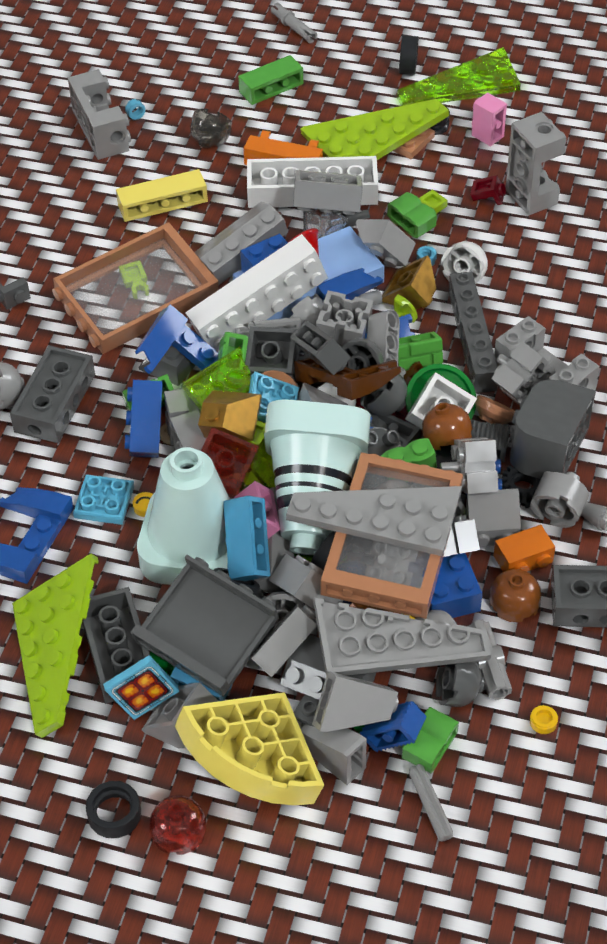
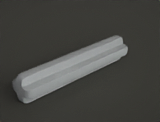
M421 764L412 766L409 769V775L438 840L443 842L453 837V830L424 766Z

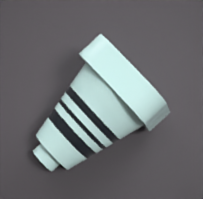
M276 400L268 404L264 432L266 452L272 456L280 534L284 539L290 540L289 550L291 552L301 555H314L323 541L332 532L331 530L286 520V513L293 493L349 491L361 452L368 454L371 414L368 411L350 405L299 400Z

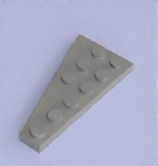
M462 486L293 493L286 513V520L443 556Z
M314 598L326 676L328 671L347 676L484 661L491 658L486 630L456 624L448 626L435 623V620L424 619L422 621L411 619L409 615L372 608L364 610L349 607V604L339 602L338 605L324 602V599Z

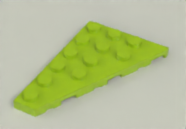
M437 99L303 126L300 130L301 134L309 142L311 139L319 141L317 148L323 149L324 157L376 156L377 160L447 118L449 110Z
M92 553L12 603L35 735L41 738L62 727L64 724L65 708L70 696L67 693L70 676H74L78 649L82 641L79 632L82 620L87 617L90 593L94 585V581L91 580L94 564L99 562L98 557Z

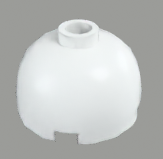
M462 241L452 245L444 252L441 259V264L443 263L444 267L443 274L448 281L452 273L472 271L476 284L487 271L488 260L486 254L479 245L473 242Z

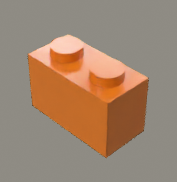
M540 524L495 540L493 556L503 572L510 569H521L527 572L539 567H546L552 563L555 545Z

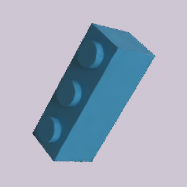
M244 496L224 501L225 541L227 545L229 577L231 580L239 581L270 577L265 498Z

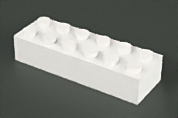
M376 156L247 159L248 208H253L260 202L271 204L273 207H293L295 170L361 175L363 185L361 205H378Z
M301 234L185 313L197 334L219 352L220 340L225 332L235 333V328L248 327L250 322L269 319L295 300L301 298L305 293L320 285L328 277L316 250Z

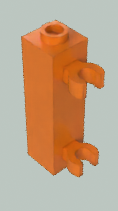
M264 130L261 132L260 137L250 135L243 148L244 165H247V159L323 157V149L317 148L319 144L317 140L311 139L308 146L269 139L271 132Z

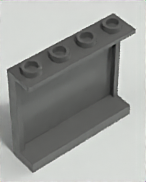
M186 555L185 560L187 564L142 626L139 624L134 626L131 630V635L135 642L224 697L278 619L276 605L265 597L260 599L253 595V591L248 586L241 583L240 585L235 584L223 571L218 570L215 572L210 569L208 563L199 557L194 559Z

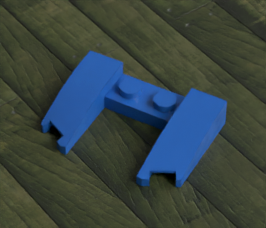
M360 268L318 285L316 294L323 302L328 290L346 294V299L352 300L382 284L383 279L379 276L374 278L365 273L364 268ZM411 314L399 317V338L415 335L414 332H410L409 323H412Z
M171 304L159 313L135 351L136 354L144 351L150 364L144 367L145 371L150 374L172 345L204 372L196 387L213 385L214 390L225 391L226 388L214 385L218 352L185 325L188 319Z
M18 487L16 492L6 499L0 498V507L36 518L18 547L0 543L1 576L25 584L29 582L74 509L71 496L43 489Z

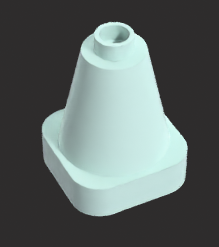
M190 447L180 448L168 455L162 462L156 490L150 498L137 541L140 570L152 582L171 585L187 564L185 560L186 555L194 559L196 557L203 559L212 570L214 568L227 569L228 557L225 541L224 501L234 499L238 494L226 491L211 458L200 450Z

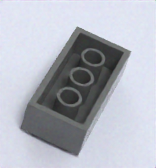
M129 587L90 597L87 617L82 620L105 704L115 700L105 691L103 684L150 655L149 650L135 642L131 635V630L136 624L141 626Z

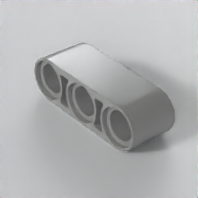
M391 309L370 315L368 318L367 339L374 342L380 348L384 362L396 360L398 366L400 320L397 312Z

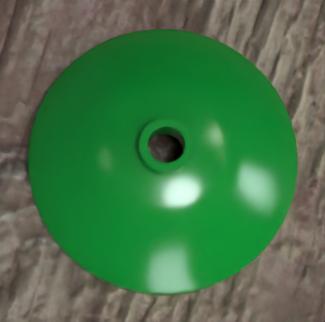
M447 364L426 366L419 370L407 385V397L405 399L407 412L409 413L428 379L435 373L476 397L474 386L470 379L456 367ZM475 403L471 408L470 412L468 413L470 420L472 419L476 410Z

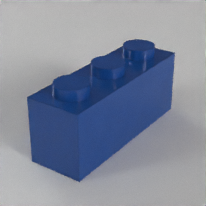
M133 380V387H128L127 401L132 402L131 411H126V425H131L130 435L125 434V449H129V456L159 458L162 381Z

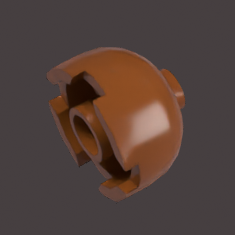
M439 403L426 413L423 419V437L430 440L435 450H441L440 446L454 445V439L472 437L471 431L473 429L470 417L458 405Z
M510 569L502 572L494 579L489 590V605L497 612L499 618L508 622H523L524 618L537 614L541 605V588L537 580L529 572L521 569Z

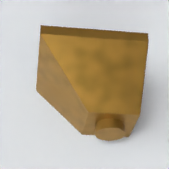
M427 255L397 269L382 295V302L394 305V299L399 294L406 298L415 309L429 306L433 301L432 297L436 291L429 256Z
M213 390L203 401L198 423L204 437L253 441L262 395Z

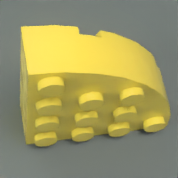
M285 692L183 706L175 728L183 744L194 759L213 777L240 793L262 801L285 805L315 803L324 787V783Z

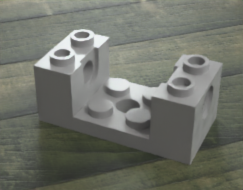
M99 69L67 77L72 110L97 160L128 152V142H131V136L126 127L129 126L128 116L126 113H122L119 106L109 108L111 98L109 93L106 92L109 89L107 77H103Z
M543 112L511 124L506 191L528 216L557 205L560 194L559 185L548 178V174L542 169L541 163L564 154L566 136Z
M527 316L496 339L494 354L496 362L500 354L511 359L509 357L511 350L523 341L541 354L556 373L549 377V380H560L596 390L599 365L581 353L568 366L543 348L546 328L531 317Z

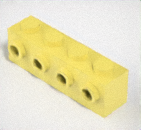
M199 169L116 189L118 207L125 222L208 202L207 185Z

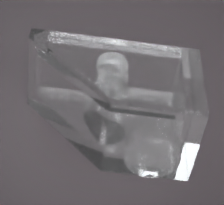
M320 209L303 211L304 231L311 228L318 229V239L341 230L348 223V218L335 212L324 213L320 212Z

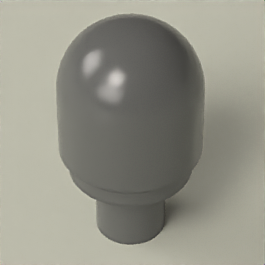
M369 210L355 212L353 215L341 213L339 221L344 227L356 226L357 219L370 218Z

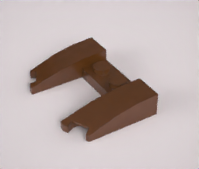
M310 357L294 361L295 380L309 385L316 382H328L333 384V387H337L338 396L350 400H355L372 393L401 373V367L397 366L396 360L360 370L345 367L335 375L331 374Z

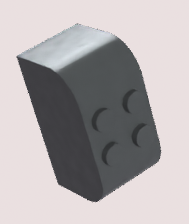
M544 380L535 384L529 395L523 397L520 410L516 409L512 419V424H515L509 439V443H512L510 453L512 466L519 472L538 479L542 478L545 471L565 474L589 430L596 390L560 380Z

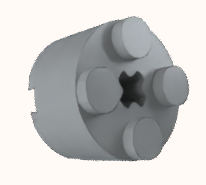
M545 471L532 497L530 507L533 513L541 520H543V517L551 520L550 524L553 526L569 528L574 526L576 521L579 520L588 500L589 492L579 481L580 477L576 473L566 472L564 474Z

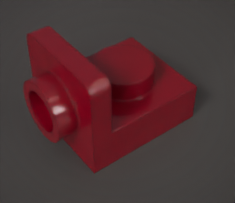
M498 175L473 181L470 196L473 201L493 197L497 205H502L506 195V187L504 183H501Z

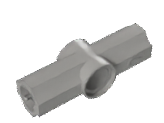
M483 619L476 620L467 627L486 630L491 650L490 660L476 661L481 670L482 677H484V685L488 697L495 700L504 699L507 695L511 694L512 687L505 670V657L502 647L496 644L489 622H485Z

